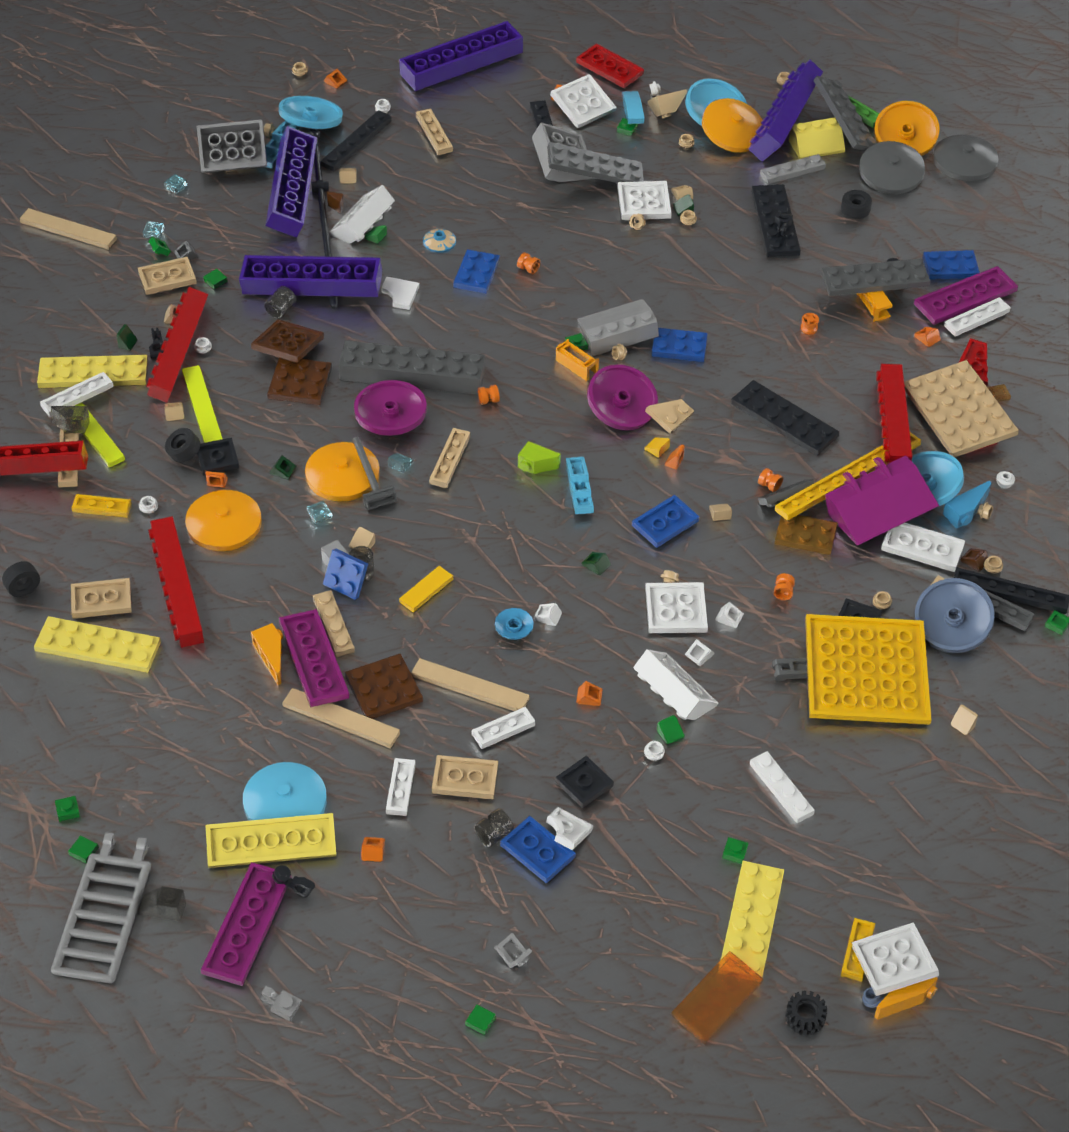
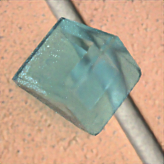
M399 453L388 457V467L403 473L413 462V459Z

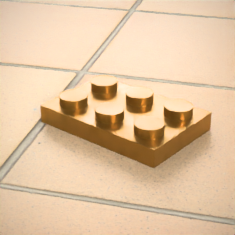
M797 515L787 521L781 516L775 544L831 555L837 522Z

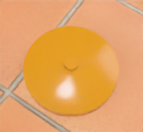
M724 98L715 100L707 106L702 116V127L707 137L720 148L731 152H748V148L751 145L750 140L757 134L755 133L756 130L762 125V118L750 105L736 99Z
M900 101L887 106L880 112L875 122L874 134L877 143L884 141L904 143L914 148L923 156L935 146L940 129L936 115L928 107L914 101Z
M337 442L323 446L315 451L306 463L305 474L307 484L314 493L324 499L351 501L363 497V494L369 493L372 490L354 443ZM363 446L378 482L380 474L378 460L369 449Z
M218 490L207 493L195 500L186 513L185 523L189 537L200 547L212 551H231L245 546L256 537L261 528L262 519L258 504L250 496L234 490Z

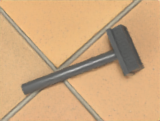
M353 438V443L373 492L363 494L364 506L370 510L397 502L394 486L383 489L379 488L360 438Z

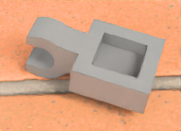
M265 986L261 992L263 995L261 1000L272 1005L271 1012L289 1022L302 1005L301 999L284 990L278 995L272 988Z

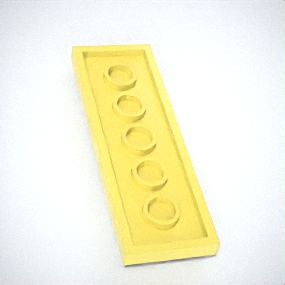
M148 355L40 358L37 380L38 388L72 387L102 372L111 379L113 386L146 385Z
M48 616L34 645V649L37 652L148 673L161 644L160 637Z
M333 813L205 825L208 868L249 865L251 862L260 864L337 856Z
M742 861L718 974L757 983L762 982L784 869Z

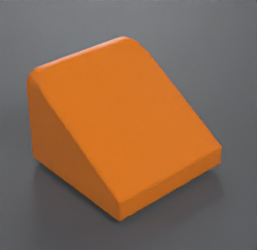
M338 68L324 79L325 83L336 89L348 81Z
M924 327L914 334L915 338L928 347L941 340L937 328Z
M683 444L669 455L665 466L678 469L684 458L685 446Z
M205 472L207 486L226 487L228 477L224 473Z
M585 681L578 688L576 703L600 706L603 689Z
M364 837L361 859L363 861L381 862L383 860L385 839Z

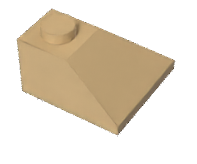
M687 90L659 95L648 100L647 103L656 117L668 118L677 111Z

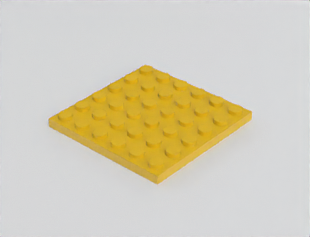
M806 614L809 718L930 725L931 708L924 621Z

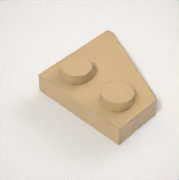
M682 399L650 405L646 408L645 412L671 434L693 415L694 410Z

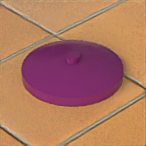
M609 365L600 369L592 377L587 389L588 403L596 417L606 425L619 430H635L645 426L652 419L645 412L646 408L650 405L658 404L657 391L650 379L641 371L627 365Z
M398 380L373 383L364 388L357 395L354 402V413L357 422L366 430L379 435H399L409 432L421 424L427 412L426 398L421 390L410 383Z

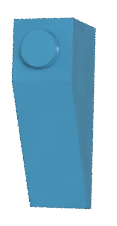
M987 481L954 497L945 503L943 515L956 529L963 525H968L978 512L979 506L988 497L992 483Z

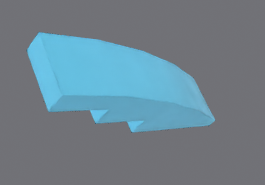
M622 91L626 119H628V124H644V112L638 91Z
M285 120L272 133V139L265 145L268 168L272 169L276 165L280 139L286 127L289 126L299 130L300 126Z
M584 457L566 458L568 480L575 514L594 513L589 474Z

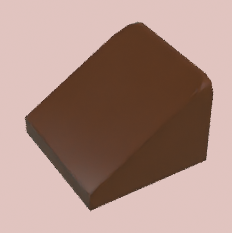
M327 191L328 206L340 214L344 209V194Z
M970 548L960 560L974 570L981 571L984 568V562L988 555L986 550Z

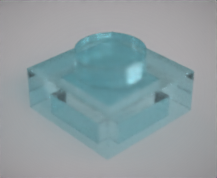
M176 174L164 181V187L176 194L188 185L186 179Z
M147 221L143 230V237L151 238L153 236L160 239L164 231V223Z
M324 500L306 507L307 513L314 524L332 518V513Z

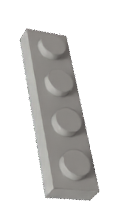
M817 154L761 169L760 175L767 184L823 170L826 167V163Z

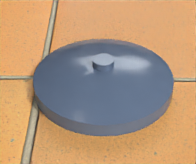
M949 578L935 582L923 591L915 607V620L924 621L925 642L930 646L947 653H963L978 647L987 639L994 624V607L988 594L977 584L965 579Z

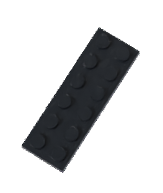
M785 185L752 186L751 192L766 256L800 255L801 250L793 220L791 225L787 226L786 233L781 236V233H779V236L776 235L778 226L775 223L776 213L792 215Z
M752 380L731 399L732 405L816 456L839 437L840 431L755 380Z

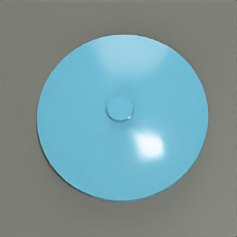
M702 79L695 82L689 88L685 98L688 113L701 126L704 111L713 101L729 98L746 104L747 102L737 88L718 79Z
M292 96L283 99L279 103V115L287 122L297 126L327 129L335 127L342 122V109L326 99L313 96Z
M926 451L912 455V462L918 468L939 506L949 502L960 492L964 483V473L960 462L955 457L939 451Z
M293 762L275 763L262 768L250 778L243 792V807L249 821L323 814L327 804L326 788L321 777L311 768Z

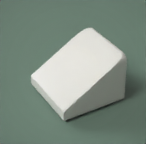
M728 602L720 609L715 620L727 626L737 628L744 613Z
M556 603L541 604L533 619L537 622L556 626L562 611Z
M697 639L685 653L698 666L704 664L715 654Z

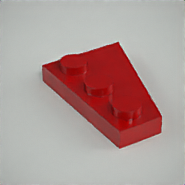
M970 338L959 362L967 360L987 387V343Z

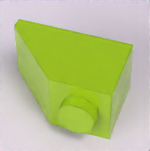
M530 441L526 443L518 454V468L523 471L537 474L560 468V453Z

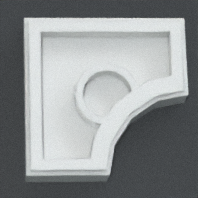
M386 277L381 290L382 293L388 294L393 299V307L410 310L418 292L419 283Z
M559 807L547 817L546 821L556 831L554 841L571 850L580 844L593 829L592 824Z

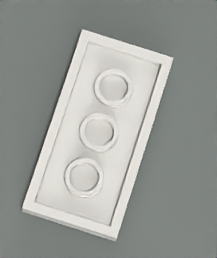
M903 523L887 531L881 550L955 572L965 540Z

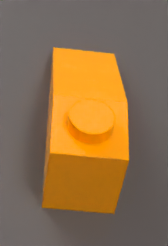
M273 623L251 631L252 644L277 685H280L282 683L281 640L284 638L281 630L276 629Z
M934 977L889 992L877 1006L874 1017L879 1020L920 1005L927 997L931 999L937 991L935 986L938 978Z

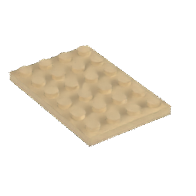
M967 360L904 381L905 392L948 453L953 457H958L1018 435L1019 430Z

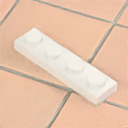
M999 297L945 321L944 326L954 336H958L1009 313L1011 307Z
M102 372L40 401V404L49 417H52L112 388L113 382Z
M768 751L750 759L751 767L796 823L814 815L815 810Z

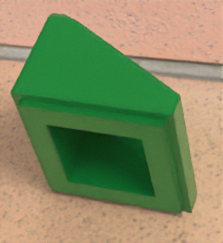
M387 226L373 227L366 233L364 238L379 244L387 235Z
M675 715L657 723V732L667 745L685 737Z

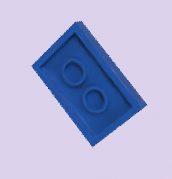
M467 249L453 282V288L487 294L500 261V255Z
M974 250L923 253L925 268L930 280L965 279L980 273Z
M658 328L659 336L654 338L652 357L704 362L707 333Z
M673 495L634 519L632 526L658 548L698 523L699 516L676 495Z
M531 816L527 817L500 841L501 847L545 883H548L576 858V853L573 850L554 841L555 836Z

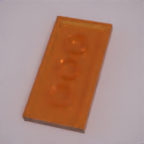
M729 951L671 1012V1016L701 1042L706 1044L760 986L763 978Z

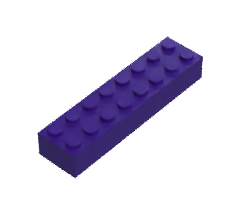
M508 21L399 59L400 75L415 91L523 53V36Z
M810 59L806 63L802 62L798 66L797 71L793 70L788 75V80L782 85L783 89L778 92V97L772 102V107L766 113L767 116L761 121L762 125L756 130L755 133L757 134L750 140L751 145L748 150L762 162L782 146L816 86L813 80L816 76L821 77L823 71Z
M289 126L286 127L280 139L265 226L297 238L305 220L317 137Z
M245 255L239 282L242 294L378 297L383 271L381 259L374 257Z

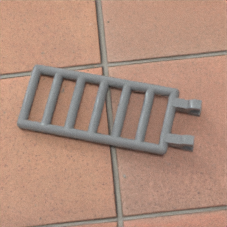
M105 832L100 854L92 853L89 855L51 967L52 974L109 984L114 983L151 869V863L143 861L149 848L146 845L147 838L138 837L133 859L110 856L115 847L116 840H113L114 833ZM96 862L137 868L141 869L139 878L134 879L95 873L93 870ZM90 881L135 887V891L131 898L87 891ZM87 899L129 906L127 916L82 910L81 906L83 900ZM77 918L123 925L120 935L76 929L74 927ZM71 937L114 943L117 944L113 955L69 948L68 944ZM64 956L111 963L108 974L61 967Z

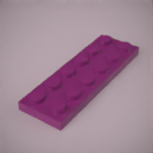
M996 266L918 297L914 300V305L935 325L994 299L1017 292L1018 285L1003 270Z
M317 609L279 617L281 630L310 707L349 699L348 688Z
M251 862L203 963L201 974L243 986L288 888L285 884H277L273 880L274 868Z

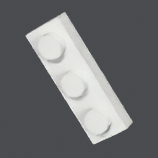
M523 707L473 729L472 736L480 748L483 749L534 727L535 720L527 708Z
M395 758L386 814L407 816L415 771V760Z

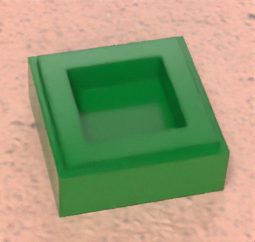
M218 269L203 276V280L213 289L228 282L227 277Z
M1054 610L1044 627L1063 635L1069 626V617Z
M80 835L68 850L70 856L87 864L89 855L95 853L99 846L97 843Z
M476 1004L465 1021V1025L485 1035L496 1019V1014Z

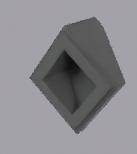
M187 241L173 251L178 259L188 257L189 260L199 257L194 247Z

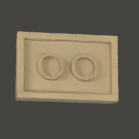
M188 257L138 267V274L146 295L197 284Z
M130 578L71 584V614L73 619L132 613Z
M437 755L432 794L494 800L498 761Z

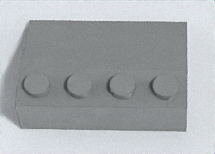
M262 119L197 126L201 173L267 167Z
M541 122L532 135V140L545 178L556 182L595 179L549 168L547 151L549 142L584 150L587 149L582 135Z
M643 299L577 319L592 357L612 351V347L617 346L619 343L625 347L659 336L657 320L653 311Z

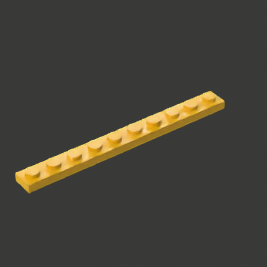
M910 432L911 448L913 450L921 445V439ZM883 445L778 503L775 505V511L787 521L825 500V494L845 485L844 481L846 479L843 473L849 472L856 480L861 477L859 473L865 471L867 474L875 471L874 467L878 465L873 459L879 457L884 462V452L886 450H883Z

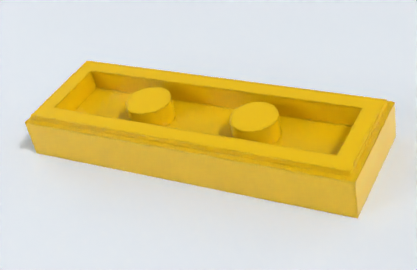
M76 494L71 508L72 512L128 518L132 501L131 499Z
M438 566L401 596L399 603L414 613L453 580V575L441 566Z
M854 918L841 977L862 982L864 971L852 948V942L872 936L876 923Z

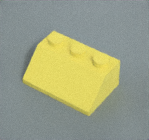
M835 117L794 124L790 130L789 142L799 159L817 154L821 157L845 152L842 128Z

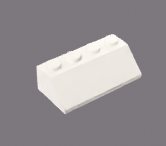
M381 185L363 195L329 231V235L349 244L354 241H361L365 237L364 233L369 232L374 227V222L377 223L383 218L382 214L392 208L390 205L395 200L385 187Z
M647 649L633 667L638 672V677L651 685V690L660 694L664 698L663 701L668 706L676 709V714L683 720H696L719 704L667 653Z

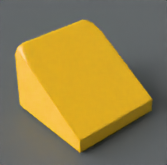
M655 437L644 447V450L659 458L670 448V439Z

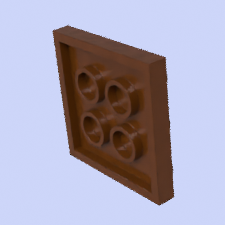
M278 319L251 343V349L298 363L324 339V332Z
M279 358L267 393L268 399L321 405L332 369V363L301 359L297 363Z
M401 653L345 672V677L364 716L371 719L423 702V696Z

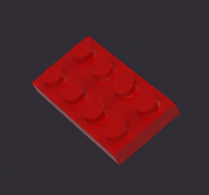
M597 43L576 57V63L622 88H626L644 74L643 68Z

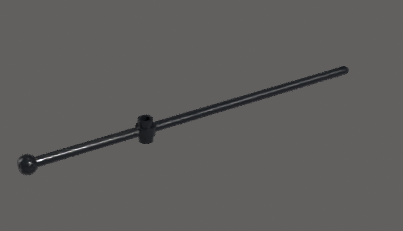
M310 129L308 134L317 137L314 156L316 182H312V192L318 193L325 257H332L324 192L329 191V182H324L322 178L318 144L321 134L318 129ZM329 296L331 308H337L336 296Z

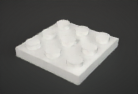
M590 74L554 89L550 94L577 129L615 112L617 108Z
M667 181L618 182L617 188L622 220H630L633 214L637 215L638 213L642 214L645 220L671 219L672 213Z
M703 582L645 584L649 633H707L708 624Z
M914 922L852 942V948L876 996L939 976V970Z

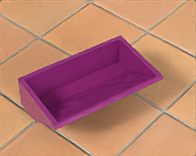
M907 456L885 465L881 458L876 457L873 459L878 465L874 467L875 471L868 474L862 471L859 473L861 477L856 480L849 472L843 473L846 479L844 481L845 485L825 494L828 515L834 522H837V525L856 545L862 544L939 506L918 468Z

